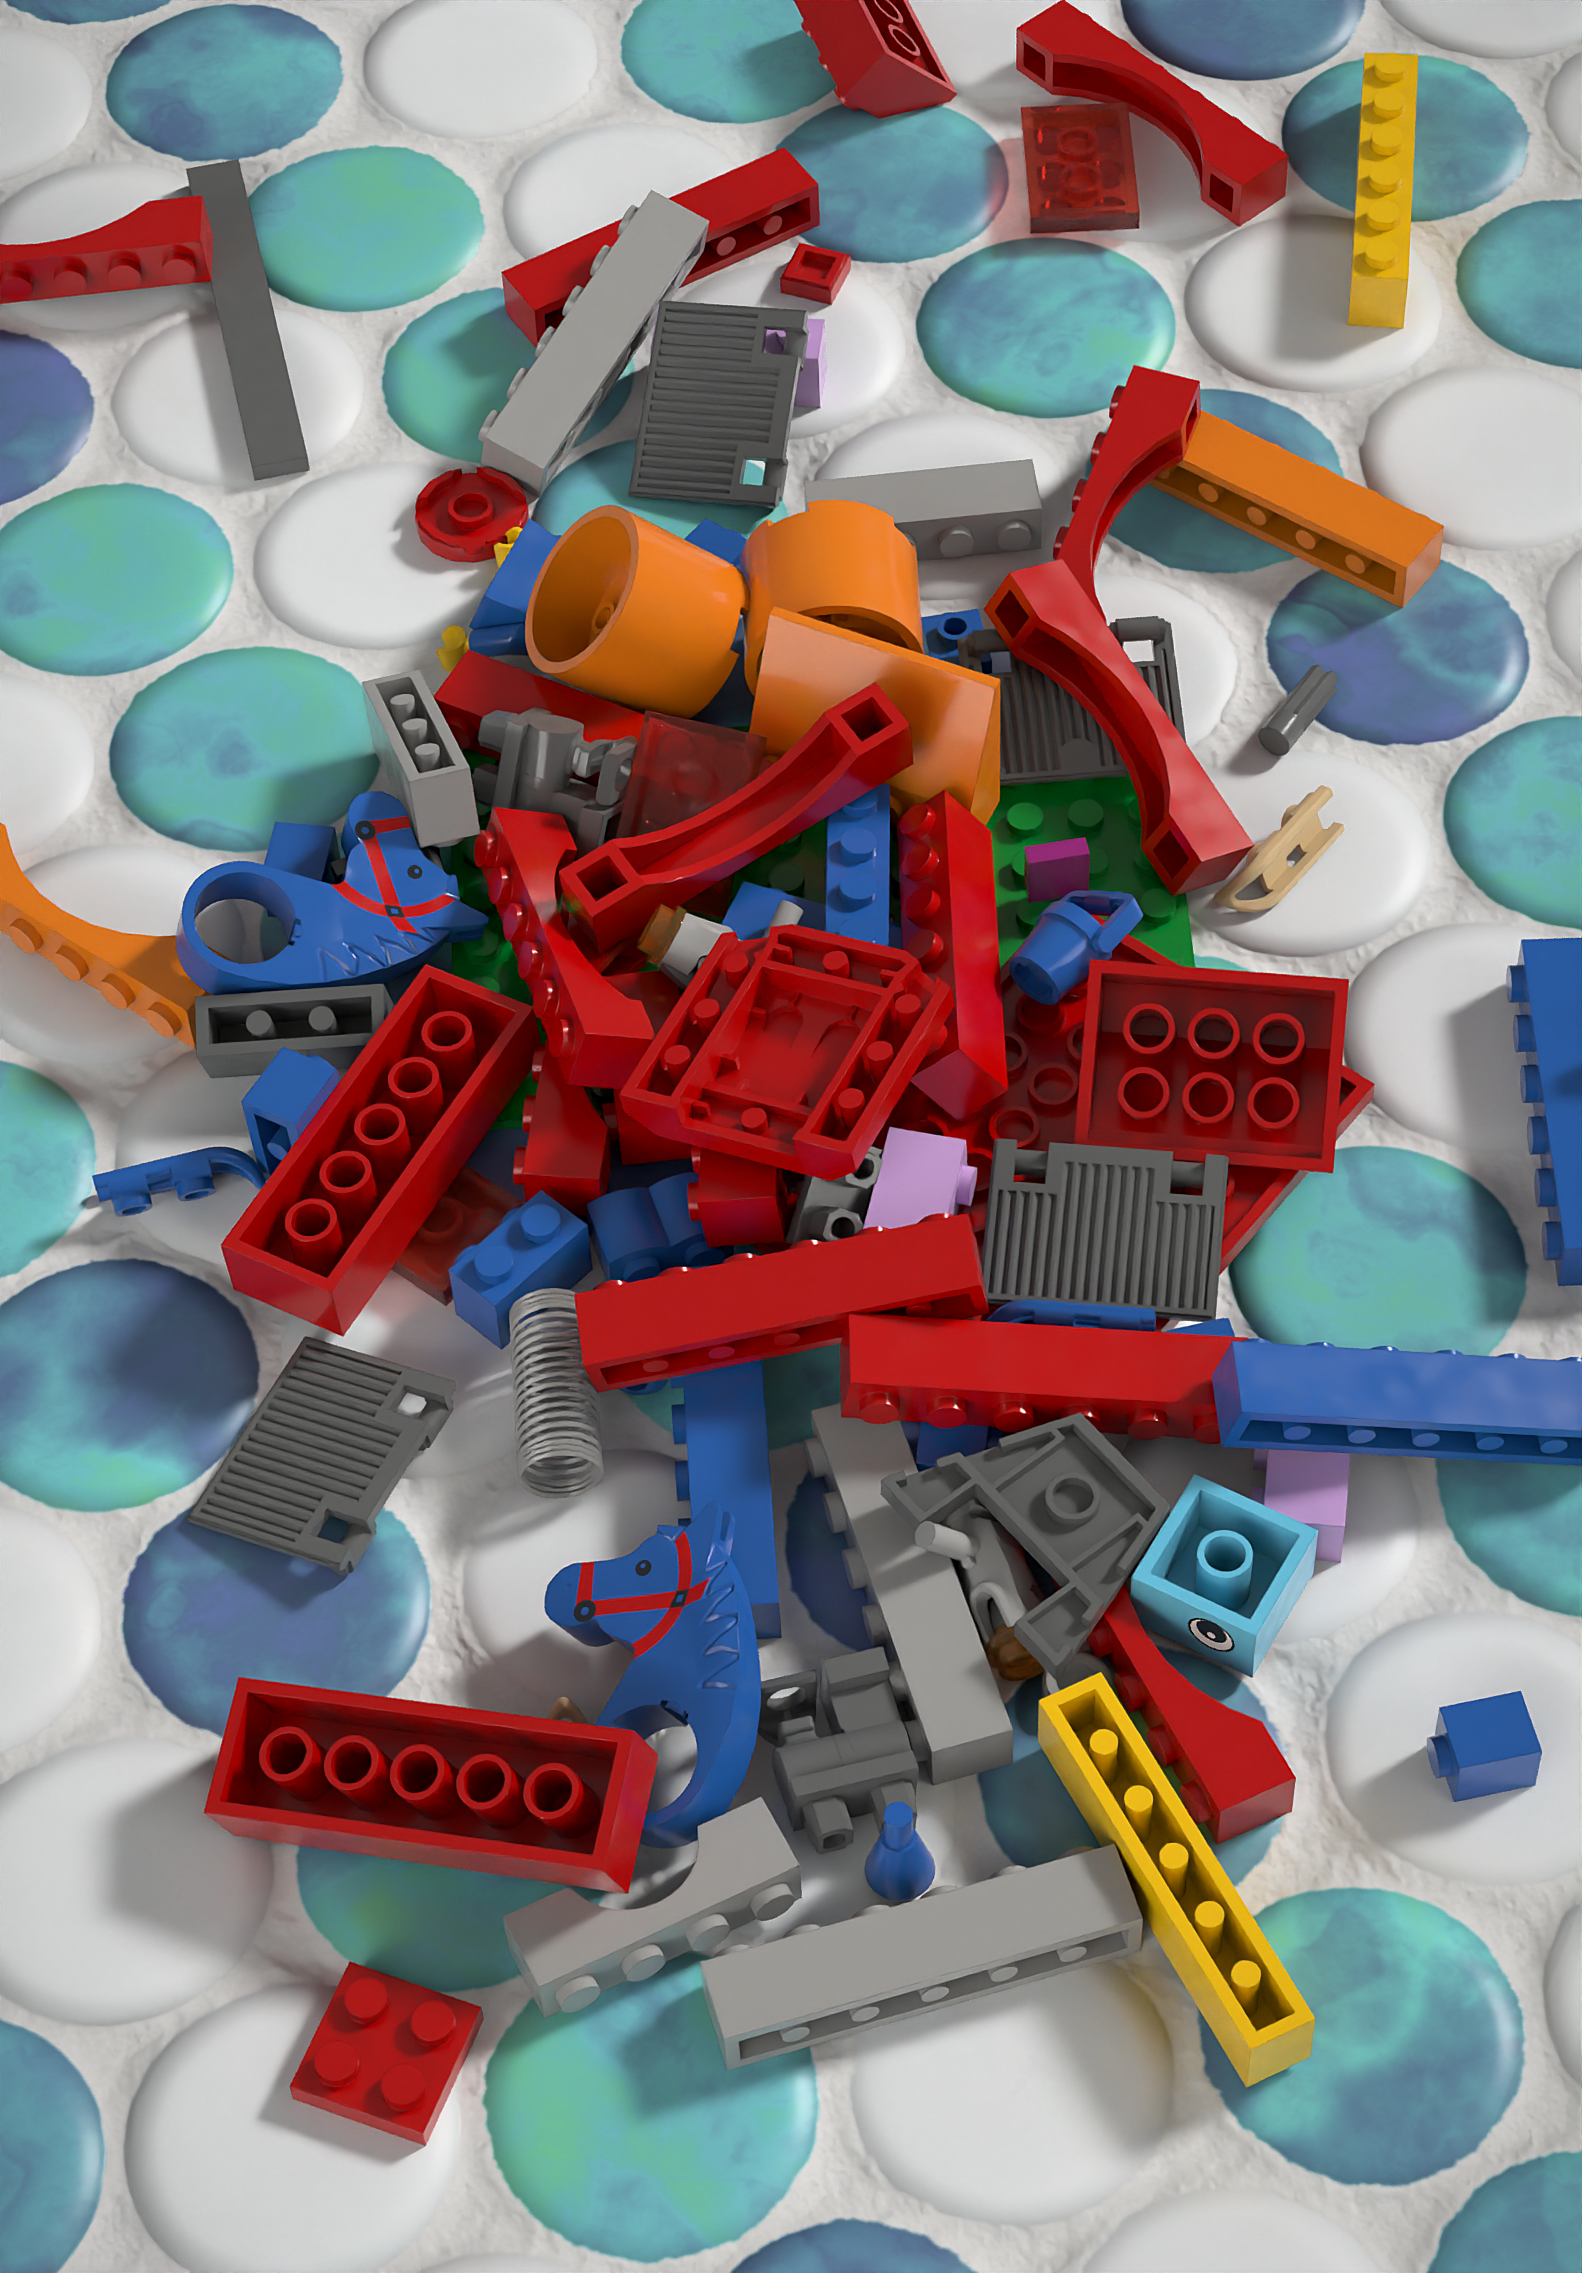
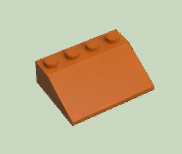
M774 606L769 614L748 735L749 753L776 763L807 733L824 712L876 682L911 726L914 764L881 783L890 784V826L897 827V820L904 816L912 806L926 802L944 789L986 826L1000 801V679Z

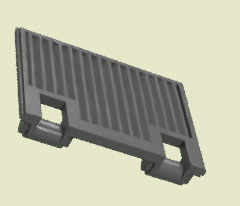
M660 300L628 493L629 497L777 509L779 502L783 500L789 463L786 459L797 382L800 371H803L808 343L807 310ZM767 330L785 332L783 354L764 353ZM746 460L763 461L765 463L762 485L743 484Z
M1158 616L1116 619L1115 622H1110L1108 627L1122 648L1124 642L1151 640L1153 661L1132 663L1186 742L1171 622H1165L1164 618L1159 619ZM996 628L973 630L972 633L967 634V637L957 639L959 665L982 673L981 654L1009 652L1011 672L986 674L1000 679V786L1130 776L1112 740L1095 718L1067 690L1038 669L1016 658Z
M997 1138V1140H994L981 1262L988 1305L1004 1306L1019 1300H1044L1155 1309L1156 1319L1192 1322L1216 1320L1229 1157L1206 1154L1205 1163L1173 1161L1172 1151L1049 1142L1048 1152L1017 1149V1140ZM1014 1175L1046 1177L1045 1184L1013 1182ZM1170 1187L1203 1189V1195L1170 1194Z
M305 1336L187 1517L188 1522L331 1568L335 1573L347 1576L348 1573H352L376 1536L377 1532L375 1529L377 1525L375 1519L417 1451H424L426 1448L431 1447L453 1411L452 1395L456 1390V1382ZM407 1393L423 1397L426 1401V1405L417 1419L395 1412ZM329 1516L347 1521L349 1525L339 1544L317 1537Z

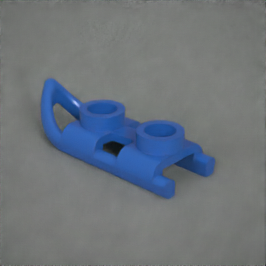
M221 1146L204 1148L92 1175L99 1202L112 1200L115 1215L119 1217L148 1211L153 1207L152 1195L176 1190L179 1201H193L210 1196L216 1191L212 1175L234 1174L244 1177L260 1190L266 1183L260 1167L252 1157L240 1150Z
M1019 1300L998 1308L989 1316L987 1321L1155 1332L1156 1316L1155 1309L1044 1300Z

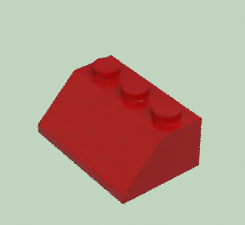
M794 0L803 18L801 27L815 42L820 52L817 56L818 61L831 74L836 84L834 88L836 96L849 109L858 111L861 108L881 119L950 102L957 95L908 0Z

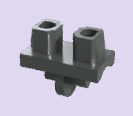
M871 1146L856 1172L836 1180L828 1181L805 1175L803 1181L798 1180L793 1192L798 1196V1200L785 1243L793 1245L805 1240H818L824 1243L853 1237L856 1232L862 1230L864 1226L862 1220L873 1184L877 1183L883 1163L881 1160L883 1150Z

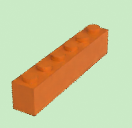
M1201 410V416L1183 461L1160 473L1148 483L1179 500L1401 608L1410 601L1440 565L1444 525Z

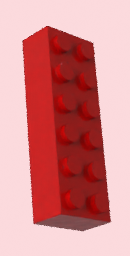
M425 964L220 1246L233 1289L344 1337L531 1071L535 1045L541 1044L534 1008Z
M238 1677L204 1814L232 1835L238 1837L628 1894L659 1755L635 1730Z

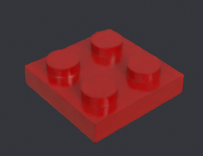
M349 1961L289 2086L292 2098L426 2146L483 2023L482 2007Z

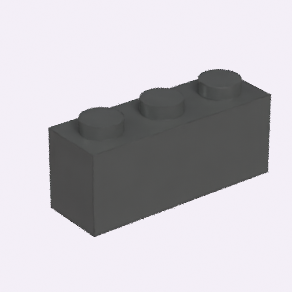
M384 984L195 997L196 1057L210 1078L261 1075L282 1047L305 1056H319L337 1070L349 1069L392 1011L394 1004Z

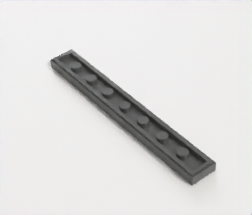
M239 159L187 168L186 172L191 196H203L213 232L212 281L210 282L254 481L310 471L307 451Z

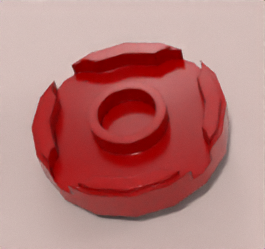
M476 467L477 473L462 474V468L447 471L429 481L417 496L415 505V524L420 541L433 554L450 561L476 563L496 558L494 545L497 543L508 544V537L505 536L507 531L512 527L523 529L529 519V509L523 487L510 475L485 467Z

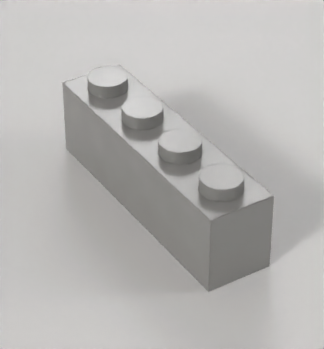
M1033 459L804 482L805 511H809L808 502L818 500L854 501L882 510L894 517V526L904 534L912 546L915 545L917 561L1041 549L1042 506Z
M418 669L361 682L373 748L398 800L407 811L411 828L420 847L429 845L448 847L461 842L464 837L480 834L470 767L421 671Z

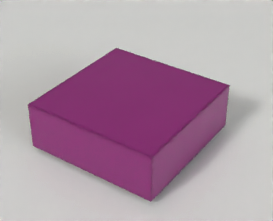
M1085 837L1024 847V889L1028 903L1062 898L1076 890L1089 891L1090 853Z

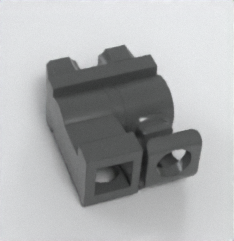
M535 706L520 715L495 710L482 718L478 741L481 746L501 753L500 764L497 767L484 763L476 767L471 776L475 801L491 808V814L493 808L498 807L563 815L578 850L575 858L580 859L608 841L620 839L624 836L630 799L626 798V796L629 794L639 743L638 739L630 735L617 740L597 739L589 743L584 741V725L582 723L565 717L551 715L550 711ZM576 772V775L588 778L596 772H600L597 787L572 779L571 776ZM610 818V823L606 830L607 820Z
M883 1647L822 1660L819 1697L832 1733L830 1736L817 1737L814 1730L818 1686L815 1669L761 1681V1707L757 1732L763 1739L776 1747L773 1749V1771L783 1800L788 1807V1816L793 1832L805 1829L818 1854L841 1850L853 1843L854 1829L850 1818L873 1813L879 1834H881L884 1828L885 1808L893 1802H904L910 1806L913 1812V1827L916 1828L917 1807L915 1796L919 1767L914 1752L911 1750L908 1735L900 1719L891 1690L889 1666ZM800 1687L789 1696L775 1699L770 1698L780 1690Z

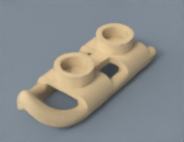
M1320 785L1315 792L1307 794L1298 805L1289 806L1283 814L1281 829L1274 831L1264 843L1258 842L1252 847L1247 856L1246 867L1215 894L1214 900L1229 909L1243 912H1259L1279 903L1345 831L1344 825L1334 822L1328 829H1323L1318 816L1319 810L1333 796L1332 790L1329 787ZM1296 847L1297 852L1303 857L1294 867H1290L1286 858ZM1255 879H1259L1262 889L1267 893L1266 896L1255 900H1238L1235 897L1239 891Z

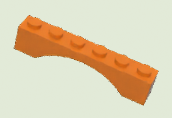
M0 823V931L9 935L12 941L28 954L37 952L55 963L61 973L75 982L83 980L101 991L107 1001L121 1010L129 1008L144 1017L162 1036L167 1038L175 1036L196 1049L195 997L213 995L195 984L184 971L176 951V935L151 936L123 933L90 924L63 911L40 894L23 874L13 854L6 825ZM207 946L216 955L228 961L234 962L226 956L222 955L221 953Z

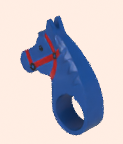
M370 791L357 795L352 800L341 833V846L348 860L340 884H328L249 861H233L212 867L201 874L186 893L176 932V951L180 964L189 978L200 988L212 995L383 984L415 968L436 953L445 943L469 942L481 939L484 934L482 928L487 926L489 918L485 914L460 902L456 875H446L439 866L429 861L422 854L403 804L395 797L383 791ZM227 899L252 901L265 907L276 916L284 928L287 943L293 945V947L287 945L279 954L260 963L241 964L231 962L216 955L204 944L197 932L195 918L206 907L218 901Z
M716 1500L710 1501L688 1527L658 1525L654 1536L646 1539L634 1552L626 1556L604 1561L573 1563L564 1567L549 1582L545 1593L544 1608L547 1616L576 1640L591 1647H601L617 1641L634 1654L632 1662L595 1725L635 1730L643 1740H646L663 1729L687 1727L689 1724L695 1735L697 1761L689 1784L671 1804L645 1816L640 1843L652 1848H678L698 1840L697 1826L725 1814L745 1779L756 1745L761 1707V1668L755 1624L746 1589L734 1562L730 1558L735 1518L729 1511L723 1512L721 1504Z

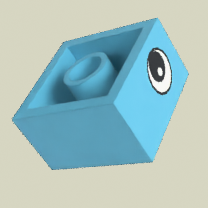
M1194 1474L1132 1575L1130 1601L1143 1627L1252 1678L1314 1573L1318 1530Z

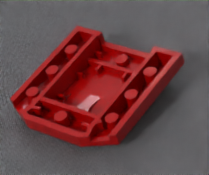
M788 924L770 927L769 936L766 938L738 941L736 931L721 933L620 1091L619 1097L623 1110L654 1134L663 1138L828 1181L836 1180L856 1172L954 1008L955 1004L951 987L943 981L937 985L922 972L920 961L905 950L829 932Z

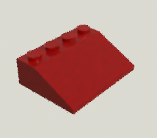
M1090 959L1074 1144L1172 1151L1173 1161L1205 1163L1206 1154L1225 1155L1229 1157L1228 1165L1333 1174L1349 979Z

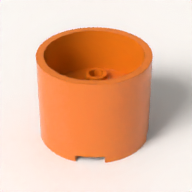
M818 500L808 502L809 511L791 515L776 523L766 519L752 532L741 553L740 571L746 579L750 595V611L742 615L745 678L754 697L756 695L769 614L774 606L924 654L917 552L915 545L912 546L904 534L894 526V517L863 503L846 500Z
M616 505L601 506L587 512L574 522L561 536L546 558L535 581L528 603L525 620L526 648L532 663L538 669L595 697L663 722L675 717L687 721L700 712L713 699L725 683L737 661L739 654L730 649L735 638L740 615L750 611L749 589L744 575L735 565Z

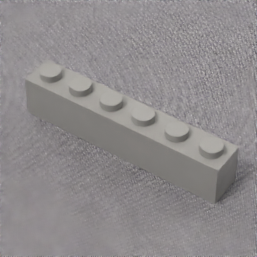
M653 190L649 192L640 207L631 205L618 227L617 234L620 237L612 248L607 245L601 248L590 270V275L593 277L586 287L583 288L578 285L571 292L562 312L565 318L557 329L550 326L544 332L535 350V357L537 359L530 370L521 368L517 372L508 388L506 397L509 401L501 412L495 409L492 410L485 419L478 435V440L483 442L481 466L508 474L523 489L538 497L541 496L655 325L660 300L671 301L703 253L709 226L707 219Z
M840 1403L812 1410L813 1437L803 1440L808 1467L814 1479L824 1476L829 1493L822 1495L826 1518L833 1534L844 1532L849 1547L842 1550L846 1575L853 1590L861 1587L864 1589L869 1605L862 1606L865 1629L873 1647L881 1644L884 1646L889 1660V1683L895 1703L903 1702L910 1721L903 1722L917 1763L925 1762L933 1786L1013 1764V1728L950 1557L918 1547L915 1542V1530L881 1495V1480L888 1475L903 1470L906 1476L918 1473L900 1421H893L887 1424H870L859 1418H842Z
M1115 1844L1097 1849L1090 1846H1081L1064 1852L1052 1862L1031 1868L1024 1866L1006 1867L995 1872L988 1880L961 1888L954 1885L936 1887L923 1894L919 1900L891 1908L887 1905L869 1906L855 1913L849 1920L824 1927L814 1924L803 1925L790 1930L782 1939L754 1947L738 1944L724 1948L716 1953L712 1959L700 1962L703 1994L726 2068L731 2070L1141 1951L1143 1917Z

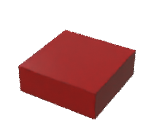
M799 243L780 278L781 293L832 305L851 270V255Z

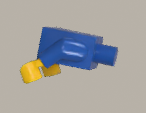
M528 519L523 529L512 527L507 531L505 536L508 538V544L497 543L494 545L499 570L483 595L471 620L469 628L473 630L469 636H466L464 629L460 626L451 625L441 635L445 647L438 648L436 654L444 670L451 672L467 650L487 657L504 655L529 656L525 642V620L529 599L546 558L562 535H552L538 523Z

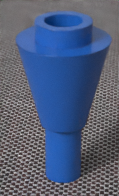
M893 1802L885 1808L884 1828L868 1854L864 1867L865 1877L870 1887L878 1895L893 1901H906L920 1896L930 1887L935 1876L934 1858L913 1827L912 1809L904 1802Z

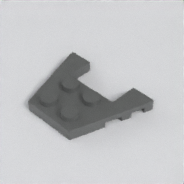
M1081 1413L1000 1438L999 1446L966 1457L958 1452L936 1459V1467L906 1476L903 1470L890 1474L881 1480L882 1497L915 1532L922 1522L930 1521L938 1524L971 1499L977 1498L1056 1580L1062 1588L1014 1624V1637L1054 1679L1063 1674L1144 1556L1167 1520L1171 1506Z

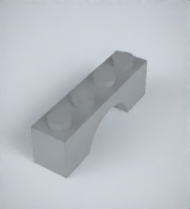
M762 1797L697 1826L698 1853L691 1873L674 1893L655 1904L630 1910L611 1909L596 1905L581 1897L570 1887H566L503 1916L509 1951L544 2019L561 2011L572 2013L584 2009L592 2004L601 1992L626 1980L630 1982L645 1980L656 1974L664 1966L665 1962L692 1949L694 1951L711 1949L725 1940L730 1931L756 1919L759 1921L772 1920L785 1913L793 1905L794 1901L802 1898L800 1864Z

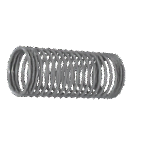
M560 1288L540 1289L527 1293L515 1301L509 1310L518 1482L528 1492L540 1497L554 1499L570 1498L584 1494L597 1486L604 1476L599 1393H597L593 1383L587 1376L588 1374L583 1366V1362L581 1364L577 1363L578 1360H583L582 1353H576L578 1350H581V1344L577 1343L580 1341L578 1324L552 1321L540 1323L528 1329L524 1327L528 1323L549 1317H567L577 1320V1314L562 1311L545 1312L529 1317L521 1324L519 1323L520 1319L528 1313L542 1308L564 1307L576 1310L574 1298L576 1292ZM548 1327H570V1329L564 1331H536ZM571 1347V1348L564 1349V1350H549V1351H547V1350H541L542 1348L550 1349V1348ZM529 1353H534V1354H538V1355H535V1356L531 1357V1356H529L528 1354H529ZM555 1356L571 1357L563 1360H543V1358ZM530 1363H536V1364H538V1365L532 1367V1366H530V1365H528V1364H530ZM555 1366H567V1367H571V1368L561 1369V1370H545V1369H543V1368L555 1367ZM581 1369L584 1372L580 1374L576 1371H579ZM533 1372L538 1373L539 1375L531 1376L529 1374ZM556 1376H568V1377H570V1378H567V1379H556V1380L543 1379V1378H547V1377H556ZM581 1379L585 1381V1382H583V1383H578V1382H576V1381H579V1380H581ZM532 1382L539 1383V1385L532 1386L530 1384ZM556 1386H569V1387H570V1388H566V1389H552V1390L544 1389V1388L556 1387ZM581 1389H582V1390H585V1392H583V1393L576 1392V1391H579V1390H581ZM533 1392H535V1393H541L540 1395H537V1396L531 1395V1393H533ZM557 1396H569V1397H570V1398H566V1399H545V1398L557 1397ZM581 1399L586 1400L584 1403L576 1402ZM534 1402L542 1403L538 1406L531 1405ZM558 1406H569V1407H570V1408H566V1409H546V1408L558 1407ZM582 1409L586 1410L584 1413L576 1412ZM534 1412L543 1413L539 1416L532 1415ZM559 1416H569V1417H570V1418H567V1419H547V1418L559 1417ZM582 1419L587 1420L585 1423L577 1422ZM535 1422L544 1423L539 1426L533 1425ZM561 1426H569V1427H571V1428H567V1429H548V1428L561 1427ZM583 1429L587 1430V1432H585L584 1434L581 1432H577ZM536 1432L545 1433L540 1436L533 1435ZM563 1436L571 1437V1438H561V1439H549V1438L563 1437ZM563 1455L575 1456V1457L567 1458V1459H550V1458H547V1457H551V1456H563ZM585 1459L589 1461L584 1465L569 1469H550L533 1464L535 1461L553 1465L571 1464ZM592 1465L595 1466L593 1470L585 1475L570 1479L539 1477L527 1469V1467H530L538 1472L560 1475L580 1472Z

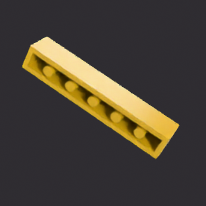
M1394 52L1364 53L1348 311L1349 326L1404 327L1409 277L1419 55L1398 54Z
M1099 1672L1039 1700L1038 1743L1100 1846L1104 1847L1115 1844L1141 1914L1246 2088L1311 2056L1316 2018L1103 1674Z

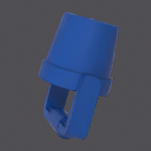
M1098 890L1072 891L1066 894L1060 901L1051 902L1036 919V926L1009 961L1010 974L1018 987L1032 999L1046 1005L1056 1004L1088 977L1090 959L1108 961L1111 958L1112 950L1142 919L1143 912L1134 896L1129 893ZM1091 915L1109 916V918L1101 926Z

